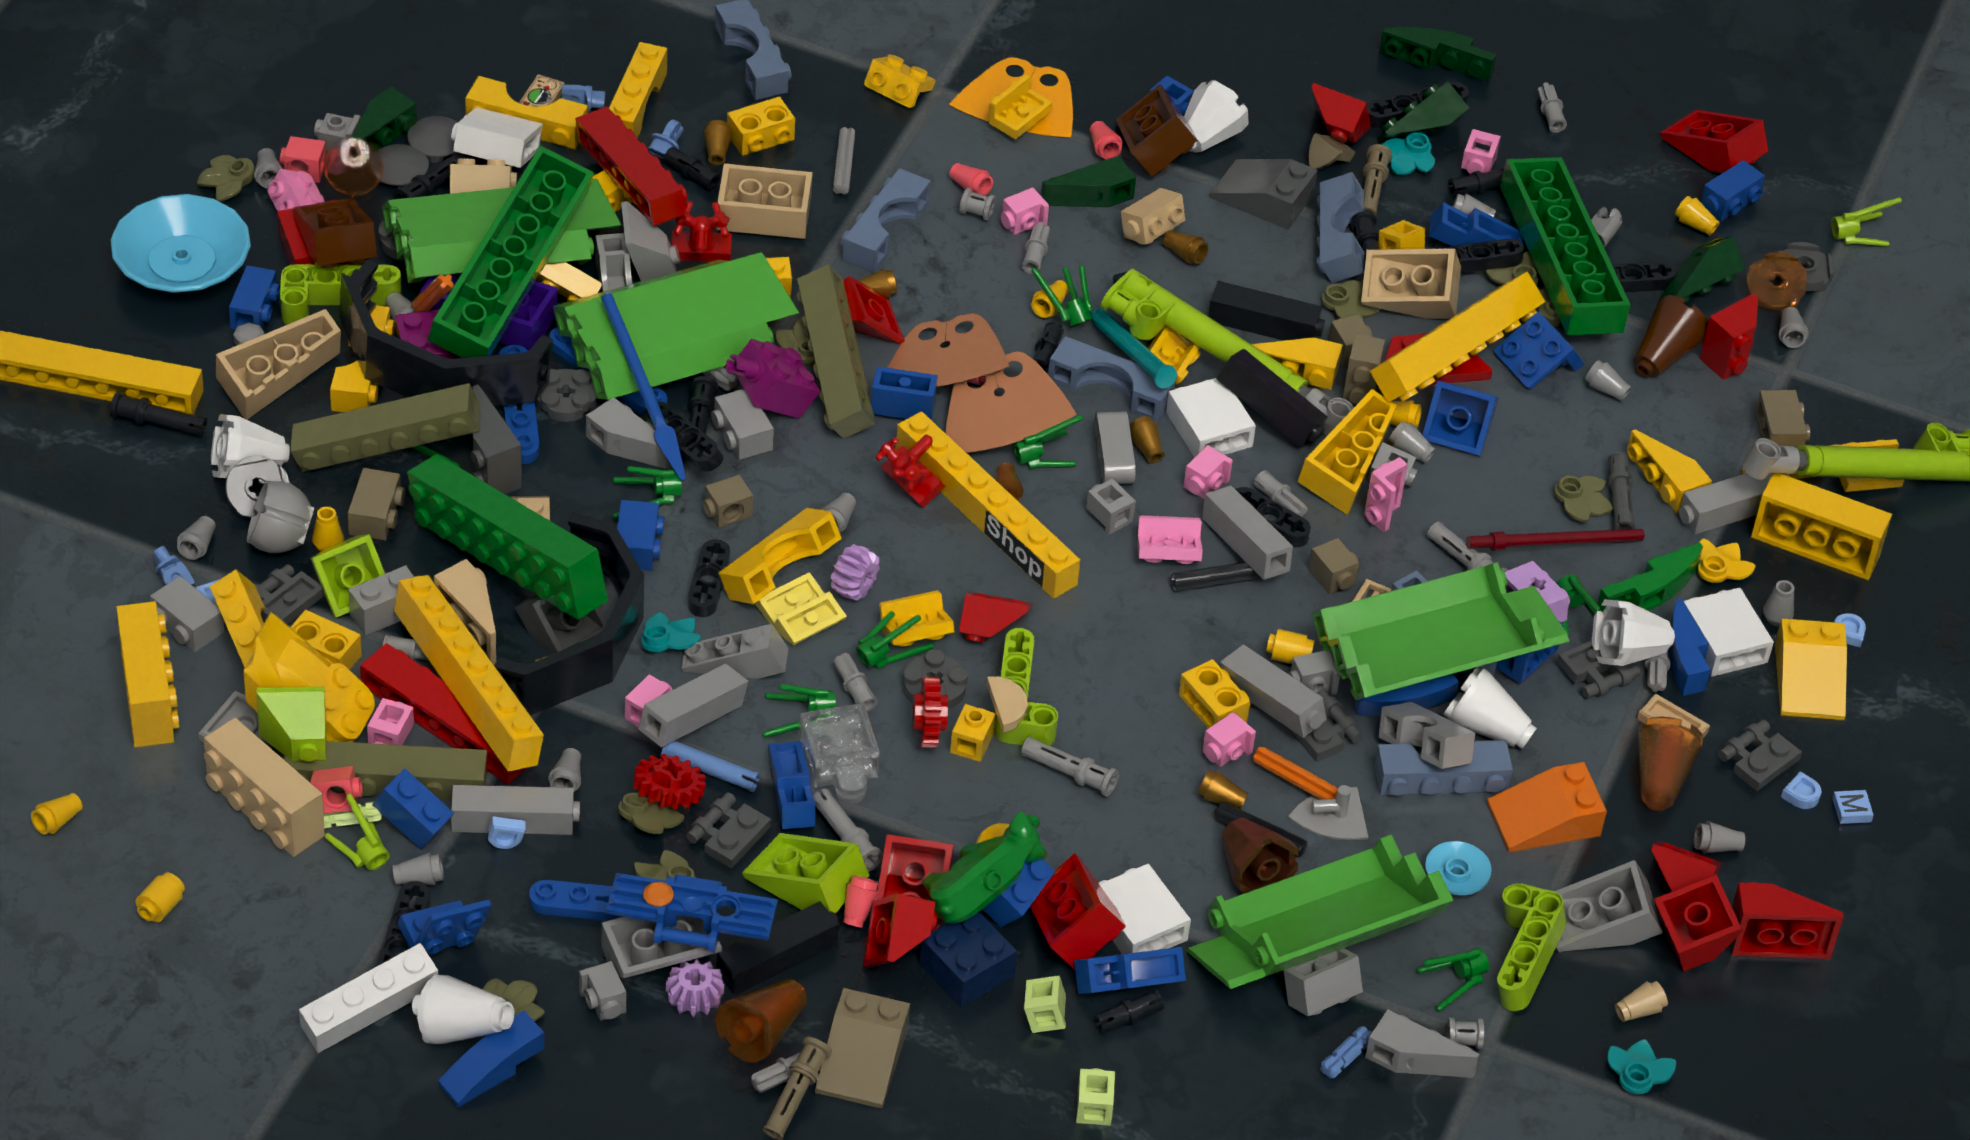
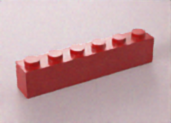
M604 107L575 118L579 143L653 226L686 214L685 201L688 198L683 185H678L673 179L671 172L665 170L661 166L659 159L656 156L653 157L648 152L646 145L636 139L632 129L626 128L619 115H615L608 107Z
M386 643L360 664V681L369 688L374 696L380 700L385 698L412 706L414 709V722L452 748L487 750V771L507 785L527 769L507 771L445 682L434 675L428 667L421 666L410 659L402 650H397Z

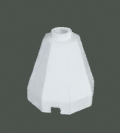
M1215 80L1210 81L1207 85L1206 82H1202L1194 90L1184 115L1198 140L1194 143L1190 152H1202L1242 132L1248 125V109L1242 104L1239 107L1235 102L1239 98L1236 93Z
M219 415L218 421L224 422L222 427L215 426L213 432L211 465H218V471H212L213 477L227 478L228 473L239 461L250 456H265L281 467L283 462L287 463L290 447L289 444H285L283 436L240 416Z
M1604 599L1601 605L1606 606L1604 611H1597L1594 616L1592 646L1594 650H1600L1602 657H1596L1598 662L1602 664L1624 666L1666 653L1674 642V630L1671 628L1668 620L1630 602Z

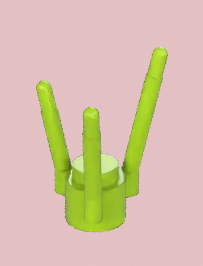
M1898 197L1855 212L1833 217L1831 220L1833 237L1836 240L1844 239L1845 245L1864 244L1888 247V241L1855 237V234L1860 233V222L1881 217L1883 214L1879 210L1901 203L1902 198Z
M347 794L346 798L366 836L357 842V853L330 833H326L325 838L348 856L357 868L365 865L368 870H376L389 860L390 854L384 847L374 823L368 822V819H365L353 795Z

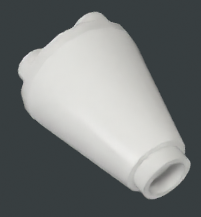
M1476 667L1461 687L1465 694L1459 692L1443 715L1448 720L1493 740H1507V745L1512 747L1517 745L1523 749L1537 728L1530 724L1532 720L1495 677L1485 668Z
M434 975L427 981L421 991V995H416L412 1002V1011L417 1015L422 1039L425 1043L446 1044L498 1033L509 1029L514 1021V1008L510 1002L449 975Z

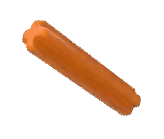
M440 274L411 303L415 308L413 313L429 311L453 288L452 276L450 274L446 276Z
M1259 747L1253 756V761L1256 764L1319 799L1337 798L1338 788L1266 747Z

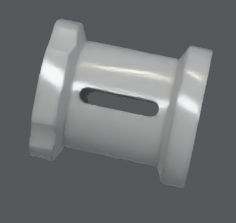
M966 188L960 202L959 211L963 214L970 212L983 216V219L988 221L994 211L996 196H984L974 193L971 188Z
M1448 1018L1446 1038L1458 1044L1472 1045L1476 1049H1482L1484 1042L1483 1019H1476L1475 1022H1464Z

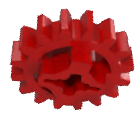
M923 677L920 694L913 696L912 730L920 731L919 741L921 748H937L940 731L947 729L948 695L940 694L941 684L939 677Z
M662 754L661 759L649 755L648 761L641 759L639 766L635 768L633 788L639 789L638 795L640 797L648 796V803L660 802L661 808L668 806L677 810L678 805L690 808L691 802L698 804L700 797L703 798L706 776L700 774V767H690V760L681 762L677 755L669 757L666 754Z

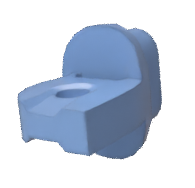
M562 85V99L588 105V112H591V108H604L605 91H594L592 86Z
M672 119L667 123L662 134L653 133L651 136L652 143L648 147V152L664 159V155L669 148L674 146L679 150V145L676 142L684 131L681 122Z
M161 546L153 552L152 558L157 564L155 572L157 575L161 574L164 585H167L179 576L192 586L195 585L186 566L175 555L170 556L165 546Z

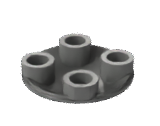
M443 116L423 118L409 129L407 136L408 144L423 152L429 162H441L444 157L456 153L453 151L455 141L451 139V134L455 123L458 122Z
M393 144L377 150L370 159L371 179L375 182L405 187L411 183V179L416 175H425L429 168L428 158L423 152L410 145Z

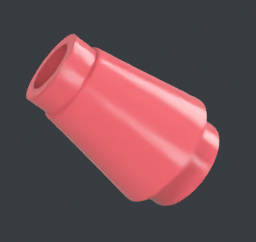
M1094 122L1090 126L1089 131L1096 154L1106 160L1118 156L1122 151V139L1104 122Z
M960 163L954 164L950 169L949 177L964 190L971 188L974 193L984 196L988 195L991 191L993 178L989 175L988 171Z
M852 875L851 882H847L844 923L863 927V923L872 908L873 900H876L879 894L877 890L878 882Z

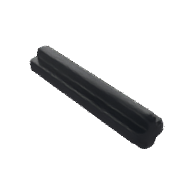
M1247 562L1176 572L1171 574L1170 582L1173 591L1177 592L1256 580L1261 577Z
M1222 802L1218 806L1215 814L1216 820L1228 825L1231 821L1243 817L1291 840L1298 848V856L1295 854L1296 857H1301L1304 854L1308 842L1306 839L1228 803Z

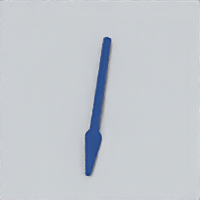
M611 293L605 294L601 297L602 303L656 429L654 433L655 441L680 481L683 482L686 480L675 430L668 426L613 295Z

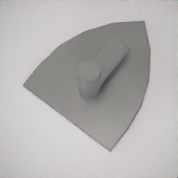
M1341 785L1338 788L1336 799H1319L1312 795L1298 804L1288 816V819L1318 836L1335 840H1368L1369 838L1357 787Z

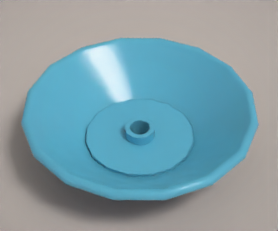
M191 194L161 196L137 205L119 220L110 239L112 258L126 277L146 288L171 293L199 291L225 281L243 266L251 248L248 226L234 209L213 198Z

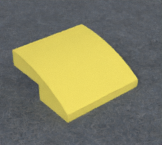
M810 572L771 591L755 603L766 620L793 646L845 620L847 617L830 591L824 594Z

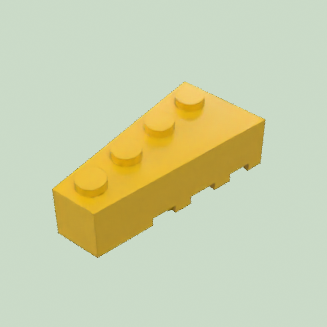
M1371 389L1305 459L1297 482L1348 515L1389 429L1397 405L1391 401L1388 403L1384 396Z

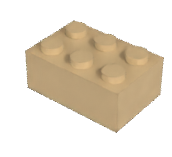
M724 164L718 203L720 204L721 211L730 218L726 226L728 231L805 239L811 203L813 172Z

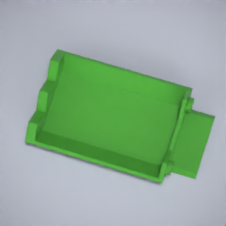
M592 179L588 194L546 264L578 261L579 265L585 264L592 259L591 255L594 253L593 240L591 237H588L587 230L621 226L598 179ZM514 187L388 200L382 205L386 236L394 235L397 259H405L408 283L421 282L426 277H436L440 274L443 276L447 274H462Z
M762 252L731 261L716 260L553 306L559 335L571 337L578 367L589 368L595 396L598 399L604 400L639 391L602 303L601 297L605 294L611 293L614 297L651 387L726 366L727 359L732 360L729 356L733 354L739 355L750 339L773 343V333L767 322L799 313Z
M1498 562L1312 612L1320 645L1324 651H1332L1335 659L1333 660V665L1342 680L1349 678L1351 681V694L1355 700L1569 642L1567 632L1535 586L1509 593L1506 592V574L1499 567Z
M1391 834L1380 838L1373 848L1225 901L1222 895L1217 896L1208 907V917L1212 927L1218 930L1220 937L1189 947L1186 951L1226 986L1233 989L1442 913L1453 902V898L1440 871L1426 876L1416 853L1414 852L1402 857Z

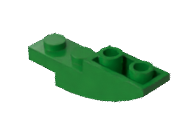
M1699 542L1688 547H1681L1677 551L1663 556H1656L1647 561L1645 573L1636 574L1629 579L1618 583H1611L1601 588L1598 599L1600 611H1604L1606 606L1601 605L1604 599L1630 602L1649 612L1663 605L1680 592L1693 577L1700 561L1703 549L1702 544Z

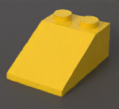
M1782 618L1775 640L1780 715L1844 720L1846 713L1847 670L1845 623Z

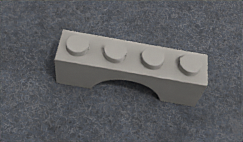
M624 233L595 235V263L599 282L602 284L601 292L632 284L630 254L625 245Z

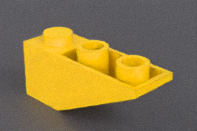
M1314 337L1251 344L1292 370L1295 375L1308 381L1307 385L1332 390L1340 364L1343 344Z
M1636 429L1631 431L1626 451L1630 460L1637 464L1647 481L1654 485L1661 494L1662 499L1676 513L1679 512L1684 492L1712 484V480L1694 459Z

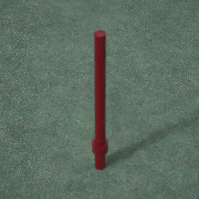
M1643 529L1507 535L1505 532H1490L1489 535L1467 536L1466 546L1468 549L1490 548L1491 551L1505 550L1506 547L1643 541L1645 534Z

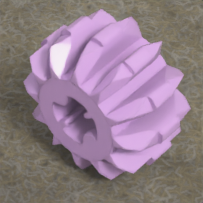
M853 544L850 547H846L843 554L838 556L837 563L833 565L834 572L831 574V588L848 599L857 601L860 598H864L868 590L872 589L874 581L877 580L876 575L880 570L878 565L879 557L871 552L870 549L861 545Z
M697 958L693 964L685 961L680 964V968L672 967L670 977L666 981V992L670 1006H677L679 1014L688 1010L692 1017L698 1011L708 1015L710 1007L718 1008L720 998L724 994V984L720 969H713L710 961L702 965Z

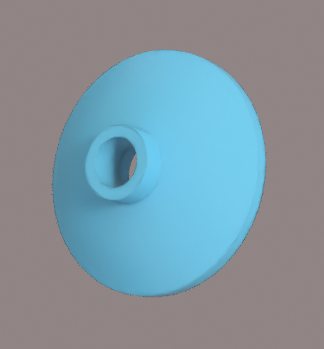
M1448 841L1441 843L1428 853L1425 861L1426 875L1440 871L1450 894L1453 895L1477 893L1488 884L1492 870L1488 857L1479 848L1466 842Z

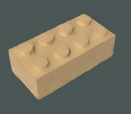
M233 718L204 737V759L207 772L205 778L210 788L215 792L219 791L235 810H241L249 817L256 829H262L266 832L279 849L284 848L291 856L295 857L325 836L322 793L237 718Z

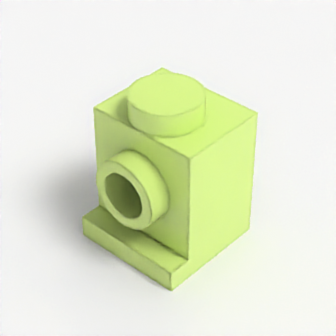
M1060 976L1026 980L1024 1010L1032 1033L1066 1028L1064 1019L1066 994Z
M1098 1068L1080 1069L1076 1123L1111 1126L1115 1071H1105Z

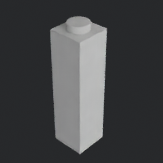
M1745 473L1684 492L1681 507L1679 508L1682 522L1687 524L1694 535L1757 515L1762 494L1773 473H1769L1767 478L1762 480L1752 478Z
M1232 486L1205 493L1202 519L1263 580L1290 572L1293 546Z
M1244 644L1220 661L1221 669L1226 670L1236 686L1246 692L1252 704L1302 738L1314 729L1319 728L1327 720L1323 697Z
M725 663L644 704L638 729L660 747H663L741 707L749 681Z
M453 785L451 811L454 814L451 817L452 832L488 833V827L493 816L526 821V831L524 834L572 835L573 821L580 822V801H574V788Z

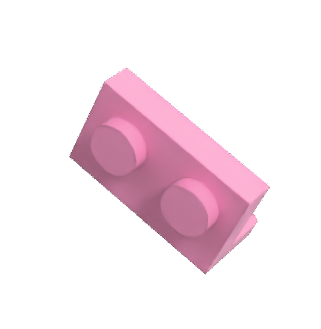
M280 168L267 190L277 211L325 202L312 176L304 171L296 172Z
M1400 457L1389 463L1382 464L1378 469L1371 472L1364 515L1371 524L1375 525L1383 533L1389 530L1392 511L1399 508L1401 504L1408 464Z
M1139 516L1137 532L1139 558L1153 563L1161 562L1163 559L1175 560L1181 564L1202 561L1201 519Z

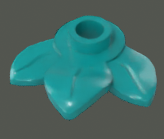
M1411 133L1406 139L1392 138L1382 144L1392 151L1391 171L1394 174L1407 175L1416 168L1427 173L1434 167L1435 158L1431 154L1432 146L1429 138L1423 133Z
M659 612L646 621L641 644L648 651L661 653L668 648L681 650L693 647L702 638L701 635L694 633L695 618L669 621L664 614Z
M1646 1039L1632 1045L1628 1051L1611 1046L1607 1056L1610 1068L1619 1075L1621 1086L1632 1094H1645L1652 1089L1653 1085L1666 1083L1671 1079L1676 1068L1675 1059H1656Z

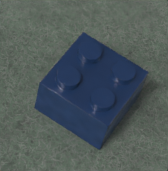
M978 912L966 921L955 924L947 923L933 931L929 937L921 942L919 964L960 1007H963L1014 977L1017 951Z

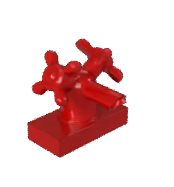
M687 201L685 203L686 214L675 218L677 226L672 231L671 246L676 245L680 261H731L732 233H729L726 227L730 218L721 211L720 204L718 202L712 203L715 212L714 216L710 218L703 215L694 217L690 215L693 202ZM684 226L689 227V228H690V232H689V231H682L683 227H684ZM719 227L721 233H713V229Z
M925 434L908 451L903 445L896 450L894 446L899 442V439L894 437L891 441L881 446L875 459L879 462L885 456L887 460L881 468L924 508L945 487L918 460L931 447L933 439Z

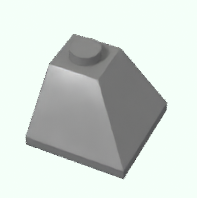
M628 201L621 202L625 245L640 280L644 281L676 272V264L680 263V256L676 245L671 246L667 235L656 225L653 226Z

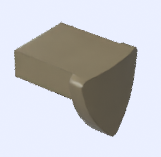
M1315 133L1309 149V166L1318 170L1331 165L1336 160L1350 162L1356 152L1331 136Z

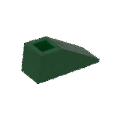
M1448 81L1441 87L1434 84L1423 93L1426 98L1423 102L1418 104L1416 100L1402 110L1405 114L1402 119L1398 121L1394 117L1381 127L1384 133L1377 140L1384 142L1392 138H1407L1409 134L1415 132L1423 134L1441 132L1467 111L1469 106Z
M393 87L388 88L371 99L349 142L350 166L354 167L363 160L368 159L377 150L389 145L392 141L408 132L417 122L416 103Z
M1118 155L1043 181L1041 197L1049 206L1112 207L1134 199L1136 176Z
M1734 236L1717 238L1695 248L1659 300L1664 296L1673 295L1685 299L1683 302L1685 303L1690 300L1689 295L1695 292L1696 295L1711 291L1713 289L1712 284L1716 282L1724 284L1736 279L1735 274L1744 270L1745 267Z

